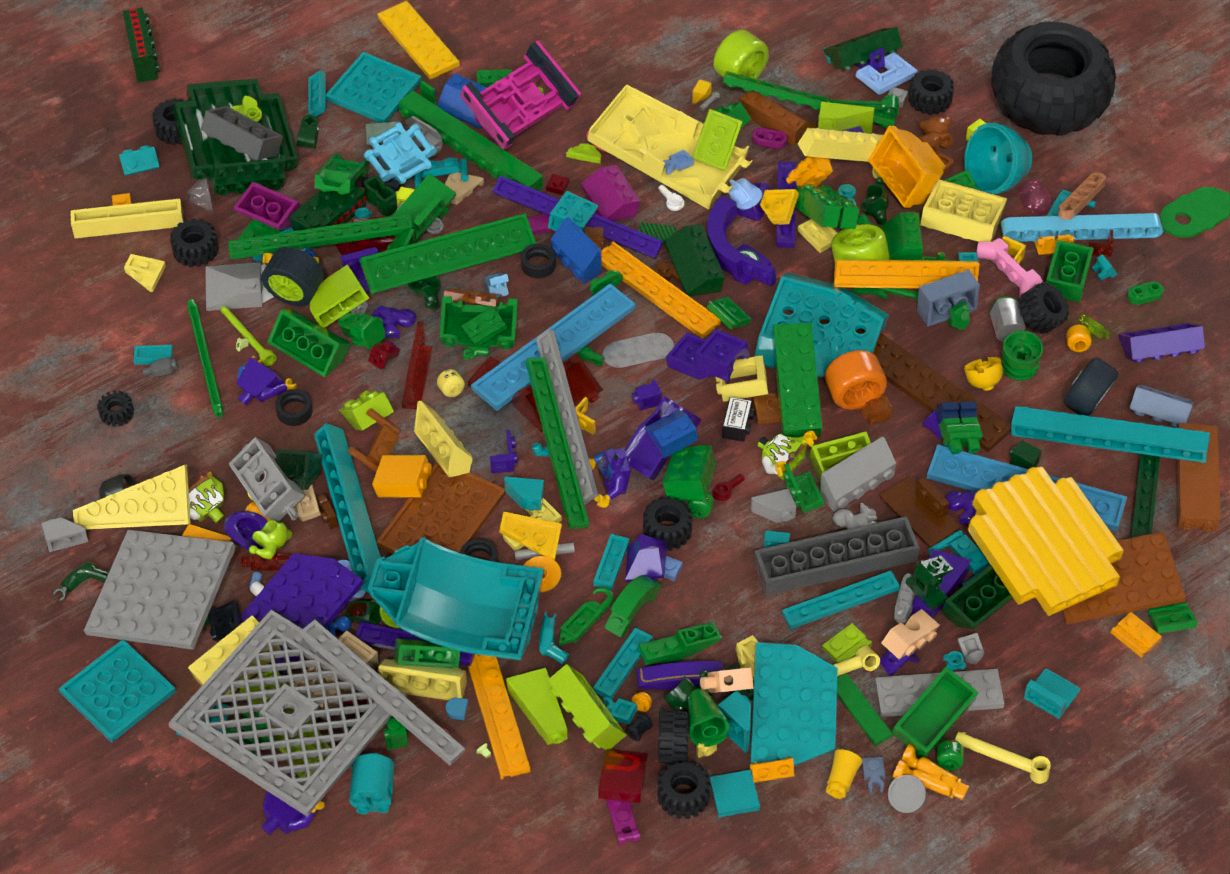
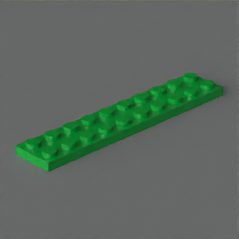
M525 213L365 256L359 260L370 292L375 294L520 254L527 246L536 244Z

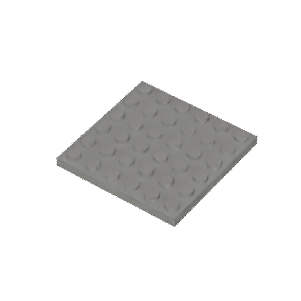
M128 530L84 632L90 636L194 650L236 548L235 544L226 541Z

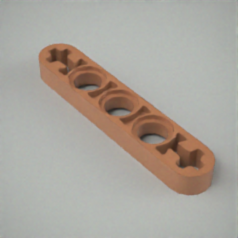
M1092 173L1059 206L1058 216L1065 220L1073 219L1104 188L1106 176L1102 173Z

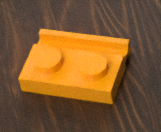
M1132 612L1125 616L1111 630L1112 635L1141 658L1162 639L1160 634Z

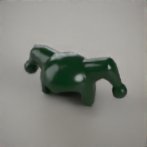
M877 177L875 179L876 184L869 185L868 194L861 206L867 215L873 216L880 225H884L887 222L886 210L889 205V199L882 184V177Z
M438 276L408 284V287L419 298L426 301L428 309L434 311L440 307L437 294L440 290L441 282Z
M702 670L699 674L700 678L708 677V672ZM684 676L680 684L664 695L663 698L672 711H687L688 713V696L694 690L701 689V686H695ZM705 689L710 696L713 694L709 692V689Z

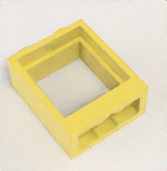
M763 355L750 357L749 359H739L734 362V371L730 379L757 374V379L726 385L725 380L716 377L718 395L722 394L723 402L729 401L730 397L742 399L768 394Z

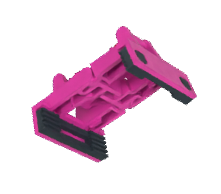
M539 41L532 43L526 55H524V59L528 63L510 73L507 78L500 79L481 92L478 91L472 82L462 87L460 97L475 114V121L481 124L491 137V141L493 143L497 142L503 150L512 146L514 137L526 130L528 126L534 125L562 106L566 110L572 108L581 96L580 91ZM540 77L551 89V92L545 96L535 85Z

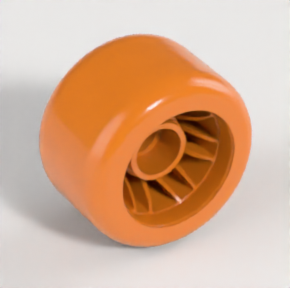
M855 350L842 354L834 359L825 371V382L834 403L843 409L855 410L867 407L876 402L884 394L887 387V379L880 362L869 351Z

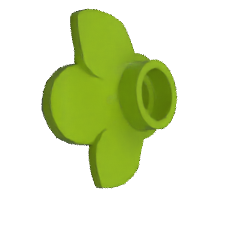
M244 96L243 105L230 107L256 122L262 118V112L257 107V101L252 97Z

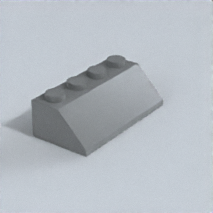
M882 436L822 473L820 494L823 501L834 512L840 508H845L854 499L861 498L864 493L877 488L880 483L890 480L895 475L896 462L885 438Z

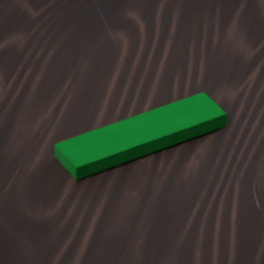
M845 673L837 678V697L872 744L876 747L891 739L892 732L848 674Z

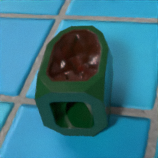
M355 601L347 606L346 616L357 624L364 622L377 625L381 620L380 606L371 601Z

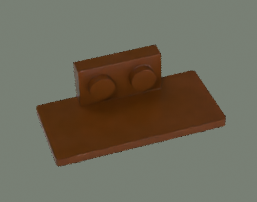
M908 476L880 494V498L899 518L907 516L913 532L929 548L960 529V526L948 515L949 502L924 477L916 483Z

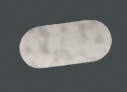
M651 333L612 342L604 348L602 356H605L604 361L608 365L622 368L665 358L673 349L674 343L669 336L663 333Z

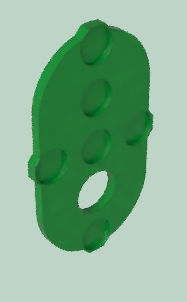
M1202 187L1187 195L1179 196L1177 200L1166 205L1161 211L1160 221L1163 231L1176 237L1190 238L1206 230L1214 229L1215 225L1230 217V193L1214 187ZM1185 215L1189 217L1190 222L1188 224H1179L1175 217Z

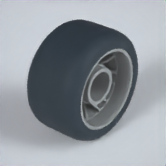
M1093 358L1072 383V387L1064 398L1065 404L1080 415L1090 416L1116 381L1118 371L1102 359Z

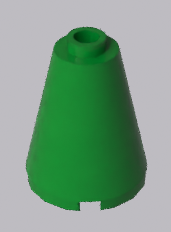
M696 689L689 694L688 715L691 741L695 745H698V743L704 744L705 747L714 746L724 741L728 730L729 732L731 730L730 724L712 697L704 689Z

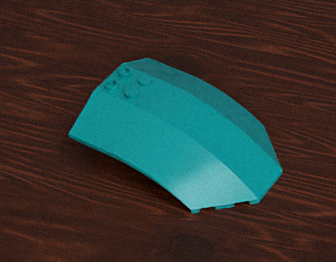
M423 537L419 539L418 543L410 547L406 545L396 550L395 554L387 558L383 556L377 559L367 590L399 628L417 637L462 652L521 660L529 645L537 615L544 569L493 562L467 556L439 546Z

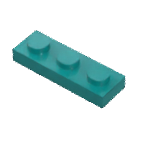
M322 70L308 78V115L316 117L322 115L326 110V73Z
M610 534L593 580V586L613 590L630 543V538Z

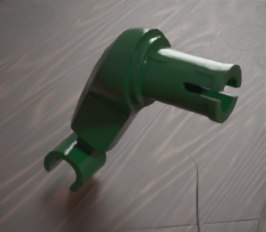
M85 562L69 573L61 582L62 587L55 589L53 595L57 591H61L62 597L58 599V601H61L65 598L66 591L71 592L81 582L90 578L105 583L109 572L95 567L93 562Z

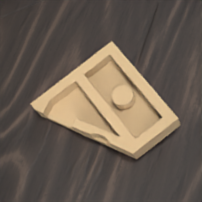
M460 172L449 174L445 185L456 192V196L450 203L456 205L460 203L464 197L473 193L475 187L484 184V178L468 174V181L463 182Z
M311 484L307 490H301L305 496L294 507V510L299 515L298 518L302 522L321 516L313 484Z

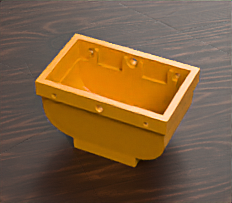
M889 126L868 159L904 208L923 204L943 175L945 164L927 142H922L914 134L898 129L896 126Z

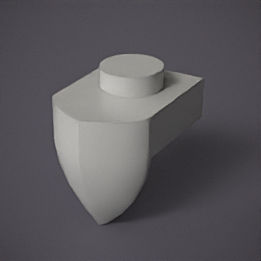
M977 633L957 640L965 662L977 664L982 660L984 650Z

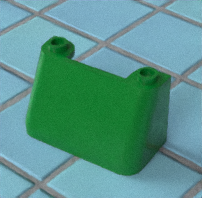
M443 296L439 334L440 342L446 347H454L455 345L474 346L473 342L462 330L461 325L492 306L463 305L462 301H458L457 304L452 301V296ZM508 299L506 305H503V302H499V306L494 307L506 323L507 329L480 346L500 347L502 349H510L515 346L519 317L518 299Z

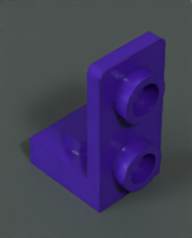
M506 430L508 454L490 456L491 474L514 472V464L518 463L517 452H513L512 449L516 448L515 436L511 437L510 430Z

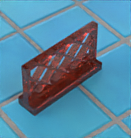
M420 321L417 323L402 399V408L417 410L418 401L423 402L433 351L432 346H426L424 323Z

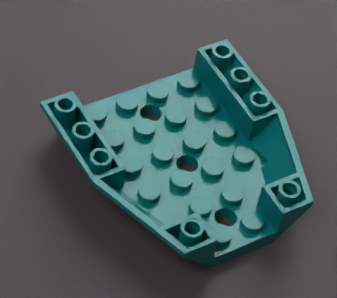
M787 272L782 275L759 334L754 357L763 355L765 366L775 369L772 343L773 325L812 323L817 377H825V371L829 364L842 354L855 350H865L874 353L880 333L885 329L889 314L844 287H834L832 283ZM786 310L793 311V314L786 315L783 312ZM822 319H826L829 321V323L824 325L821 324L819 321ZM864 329L866 332L863 334H858L856 330Z

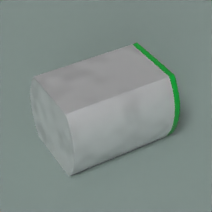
M997 298L989 311L996 338L999 341L1004 342L1006 337L1012 332L1024 331L1026 328L1023 317L1020 315L1021 311L1018 306V300L1015 298Z

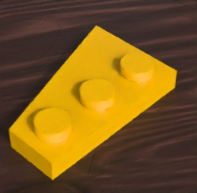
M503 512L499 533L542 556L555 560L562 524Z

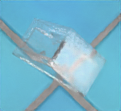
M207 179L198 180L187 192L189 204L212 214L213 209Z

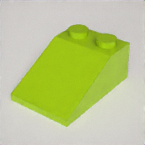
M821 102L818 128L843 131L861 126L864 133L872 134L874 107Z

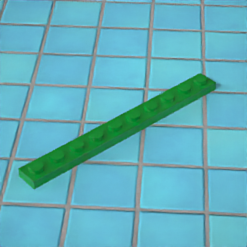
M725 71L723 83H726L729 87L739 86L748 92H753L754 90L760 92L763 96H776L777 99L787 101L788 99L794 101L797 105H810L811 108L820 110L821 102L853 105ZM874 110L873 122L878 123L881 127L888 128L889 126H894L895 116Z
M404 214L228 241L232 260L263 255L264 253L272 254L280 247L305 249L397 235L413 229L411 215Z
M527 358L525 364L568 528H588L590 524L546 359Z

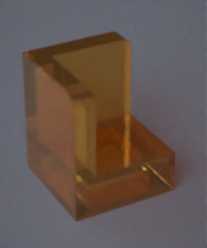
M586 225L585 234L600 249H603V227H589V225Z

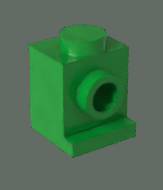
M390 718L386 722L387 728H383L387 749L393 750L408 746L405 727L395 718Z

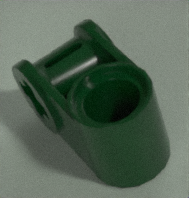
M306 115L303 117L297 136L298 147L316 148L319 133L316 116Z

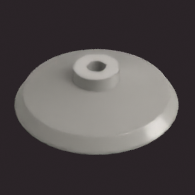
M902 775L895 778L888 789L890 804L897 811L903 813H910L919 809L926 796L923 783L912 775Z

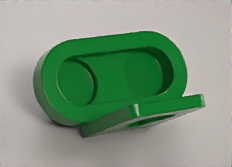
M608 271L604 277L600 279L595 278L591 281L590 292L595 295L609 284L616 288L622 281L623 275L620 271Z

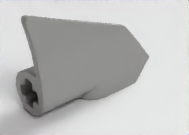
M414 116L405 120L409 129L415 124L421 128V132L428 142L437 149L434 155L440 152L443 143L441 135L437 130ZM416 136L411 138L418 147L425 149Z

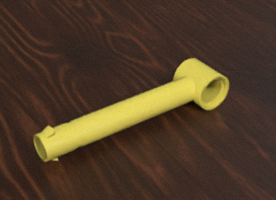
M863 646L857 650L855 657L836 663L833 666L838 668V676L861 667L868 671H873L878 668L880 658L870 647Z
M958 732L955 741L965 748L1029 772L1031 780L1035 783L1042 784L1049 779L1051 763L1046 757L1038 756L1031 760L966 735V732Z

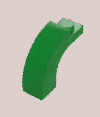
M640 575L633 579L614 602L610 609L612 613L604 628L620 638H624L639 609L648 602H654L662 584L647 575Z

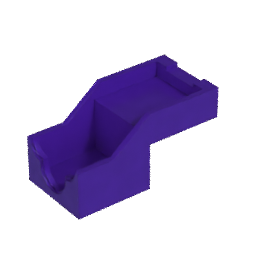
M715 329L707 340L686 332L668 353L666 360L669 368L696 379L715 376L730 382L736 358L740 356V359H749L750 357L747 341Z
M665 396L655 412L638 427L624 449L627 453L626 458L629 466L653 481L658 476L669 456L666 458L662 456L645 430V427L677 410L687 414L696 428L702 420Z

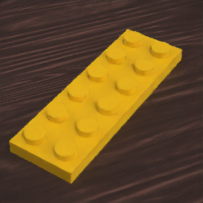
M408 1L378 13V19L430 80L460 66L459 60Z

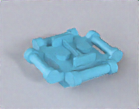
M398 122L389 130L368 139L373 150H367L364 153V158L370 161L383 182L394 178L400 184H403L417 173L432 168L428 158L433 156L437 149L428 142L417 124L411 126L408 131H405L402 124ZM416 136L425 148L423 152L411 139L412 137ZM376 157L380 159V161L383 163L387 170H385L381 166Z

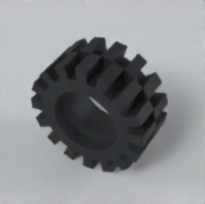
M114 390L113 394L107 392V396L102 395V400L99 399L97 408L103 423L106 422V425L112 424V427H116V424L122 426V422L127 424V419H132L134 408L131 397H128L127 393L123 394L122 391L116 393V390ZM114 406L123 407L118 411H109V409Z

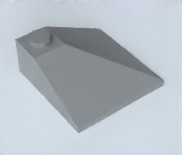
M261 262L205 267L207 311L220 310L222 306H226L228 309L262 307Z

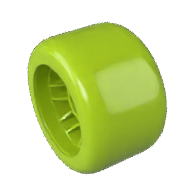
M736 30L730 33L719 45L714 56V69L723 78L725 71L757 79L768 62L769 50L762 40L749 31Z
M861 224L856 225V229H843L832 239L831 248L834 262L836 259H890L886 235L881 228L875 225Z

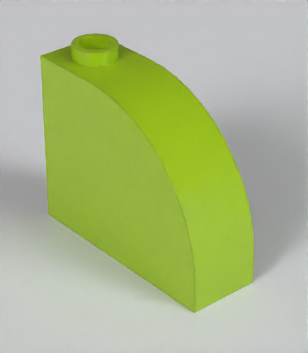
M347 264L319 285L310 301V310L319 325L325 328L368 300L369 297Z

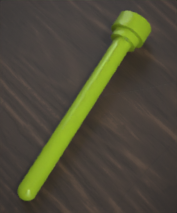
M222 306L221 312L243 337L249 340V343L260 354L259 357L262 359V363L265 366L274 364L277 356L271 350L265 349L226 306Z

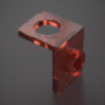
M1113 230L1109 232L1108 243L1089 242L1088 247L1094 248L1092 256L1099 257L1102 254L1105 257L1112 256L1114 247Z

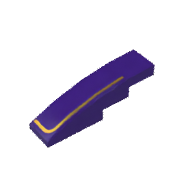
M722 661L678 662L639 668L636 671L638 688L673 690L680 684L684 676L695 686H700V672L702 670L707 672L723 671Z

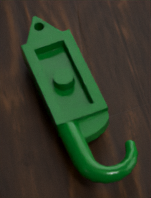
M605 587L596 588L593 594L603 592L607 595V598L601 604L594 601L585 602L560 627V646L570 642L576 643L601 618V615L614 601V595L610 589Z

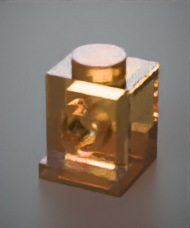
M883 393L881 398L865 402V407L861 408L863 418L867 419L870 425L891 419L893 407L886 394Z

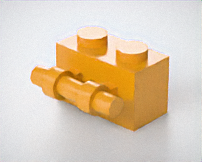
M808 156L789 173V176L786 178L787 183L791 184L793 181H796L797 186L813 184L817 187L833 172L829 158Z

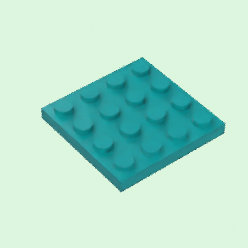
M362 52L328 91L326 100L376 122H388L399 109V101L417 88L422 81V76Z
M123 639L58 688L60 694L111 743L176 693L175 687Z

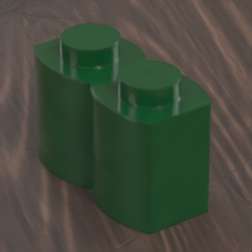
M372 176L364 181L366 200L370 204L377 206L378 211L385 216H389L397 211L396 193L392 188L385 186L383 180L377 176Z

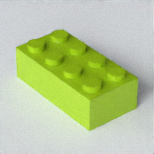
M566 664L548 679L552 685L551 691L556 697H560L563 700L561 705L568 713L571 712L573 714L572 720L579 728L582 727L584 729L583 735L590 743L593 742L598 748L602 747L606 750L613 748L627 736L581 673Z

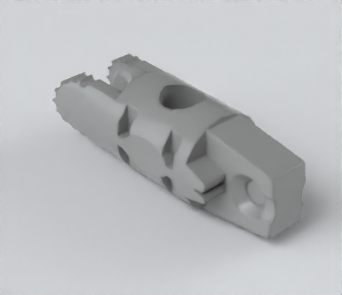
M911 574L904 575L901 582L894 615L897 623L908 622L912 613L916 594L906 585V579L912 576Z

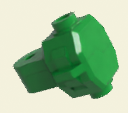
M348 313L343 315L338 321L344 335L352 338V343L356 346L372 349L374 344L380 343L385 338L382 318L373 317L365 313L359 315Z

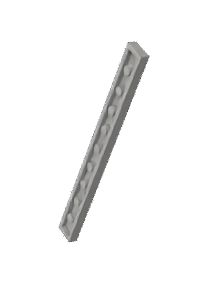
M548 329L537 337L536 341L541 358L546 359L583 502L587 504L598 496V491L554 330Z
M313 620L300 631L301 638L448 765L453 764L465 753L463 746L316 620Z

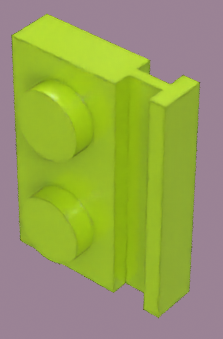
M851 623L824 643L822 650L835 663H839L855 657L859 648L863 646L871 647L872 641L868 640Z

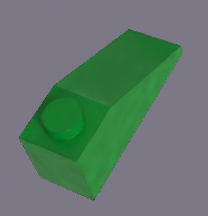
M396 639L394 660L398 665L459 667L460 651L420 640Z

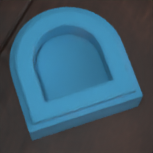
M450 699L446 703L447 715L452 719L465 721L468 699Z

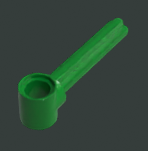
M887 95L882 98V101L837 100L856 106L874 107L875 111H882L895 117L899 113V98L895 95Z

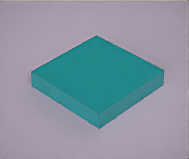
M751 770L709 777L718 818L760 810Z

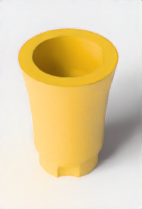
M836 750L834 752L833 765L827 781V794L837 799L846 797L852 781L863 762L857 754L847 750Z

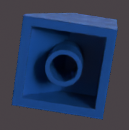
M680 410L645 427L648 435L664 458L698 441L696 427L688 415Z

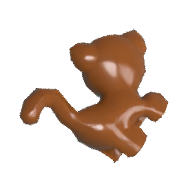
M949 116L932 117L919 122V127L924 131L925 135L918 138L922 142H927L936 154L939 153V147L946 149L953 142V138L948 132V127L952 122Z

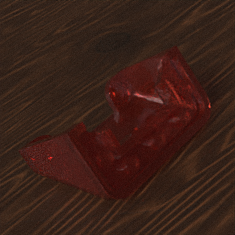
M577 353L569 358V361L563 363L574 407L576 408L585 397L588 398V402L591 404L597 401L603 389ZM531 385L518 391L512 397L511 403L542 433L543 429Z

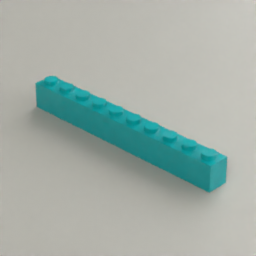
M1015 406L1011 424V436L1206 463L1210 433L1018 406Z
M325 423L314 434L352 572L365 582L360 590L368 592L367 589L376 561L381 557L351 455L347 452L349 447L344 430Z

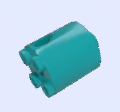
M378 753L361 755L354 760L349 802L356 808L357 813L389 812L392 803L395 763L391 759Z

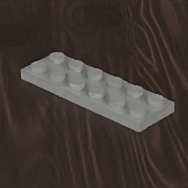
M998 669L954 672L979 692L976 700L967 711L1004 708ZM940 673L875 677L880 716L905 715Z

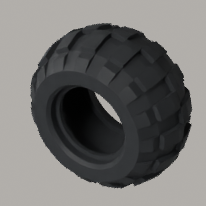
M1039 22L1037 25H1028L1016 31L1015 35L1005 40L993 62L991 86L998 106L1008 118L1013 119L1016 125L1042 135H1067L1072 131L1078 132L1083 130L1103 115L1114 95L1116 72L1113 58L1109 57V50L1091 32L1064 22ZM1039 73L1058 74L1068 79L1048 78Z

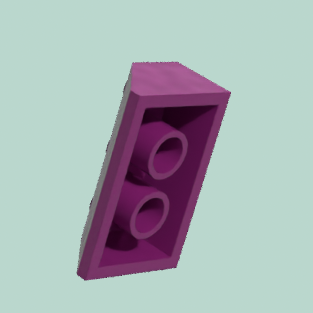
M617 165L601 167L581 184L589 200L598 205L596 211L599 216L611 221L636 217L640 200Z
M252 182L233 207V210L273 228L282 230L291 227L289 216L300 207L298 201Z

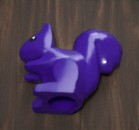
M380 305L371 314L373 317L382 318L385 338L399 339L400 332L395 326L411 327L416 321V314L410 309H401L399 311L396 308H387Z
M952 491L945 496V499L949 502V510L958 511L964 509L966 511L959 517L960 524H970V520L975 516L976 509L972 504L978 491H967L963 494L960 491Z

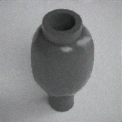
M165 357L154 361L150 367L143 369L144 376L152 374L156 377L172 374L178 369L176 358Z

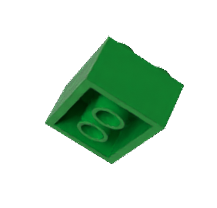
M1057 240L1046 283L1048 282L1052 286L1057 287V290L1062 292L1066 300L1080 303L1094 248Z
M711 445L685 447L672 454L663 480L666 497H671V499L678 498L679 501L706 499L716 467Z

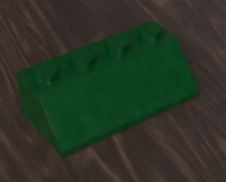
M898 27L881 28L824 48L823 51L830 58L835 68L848 70L853 68V64L858 63V65L868 63L867 59H870V53L881 47L884 48V53L889 55L893 52H898L897 49L903 47ZM880 54L876 55L875 60L880 58Z
M702 224L684 226L664 241L685 294L695 296L721 292L725 276Z
M990 565L945 600L942 613L955 626L974 630L1011 601L1013 597Z

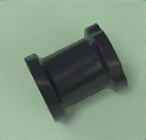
M639 714L637 720L631 726H628L625 731L632 740L639 742L641 736L646 730H650L653 725L645 715Z

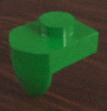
M962 301L950 308L951 318L947 319L949 325L959 330H964L968 326L970 315L967 302Z

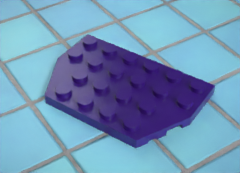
M292 554L245 609L241 617L244 622L253 616L260 623L270 610H273L301 629H304L313 620H316L326 629L365 582L333 558ZM299 656L289 657L290 662H298L300 660ZM285 657L274 659L275 664L286 663ZM279 670L284 676L288 674L287 670Z

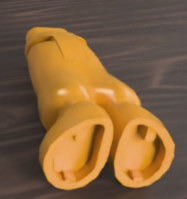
M909 744L902 760L899 761L894 771L893 778L895 779L902 775H912L917 777L925 788L949 796L952 799L956 797L963 800L969 786L962 783V779H958L957 776L938 766L926 757L916 758V749L913 745Z

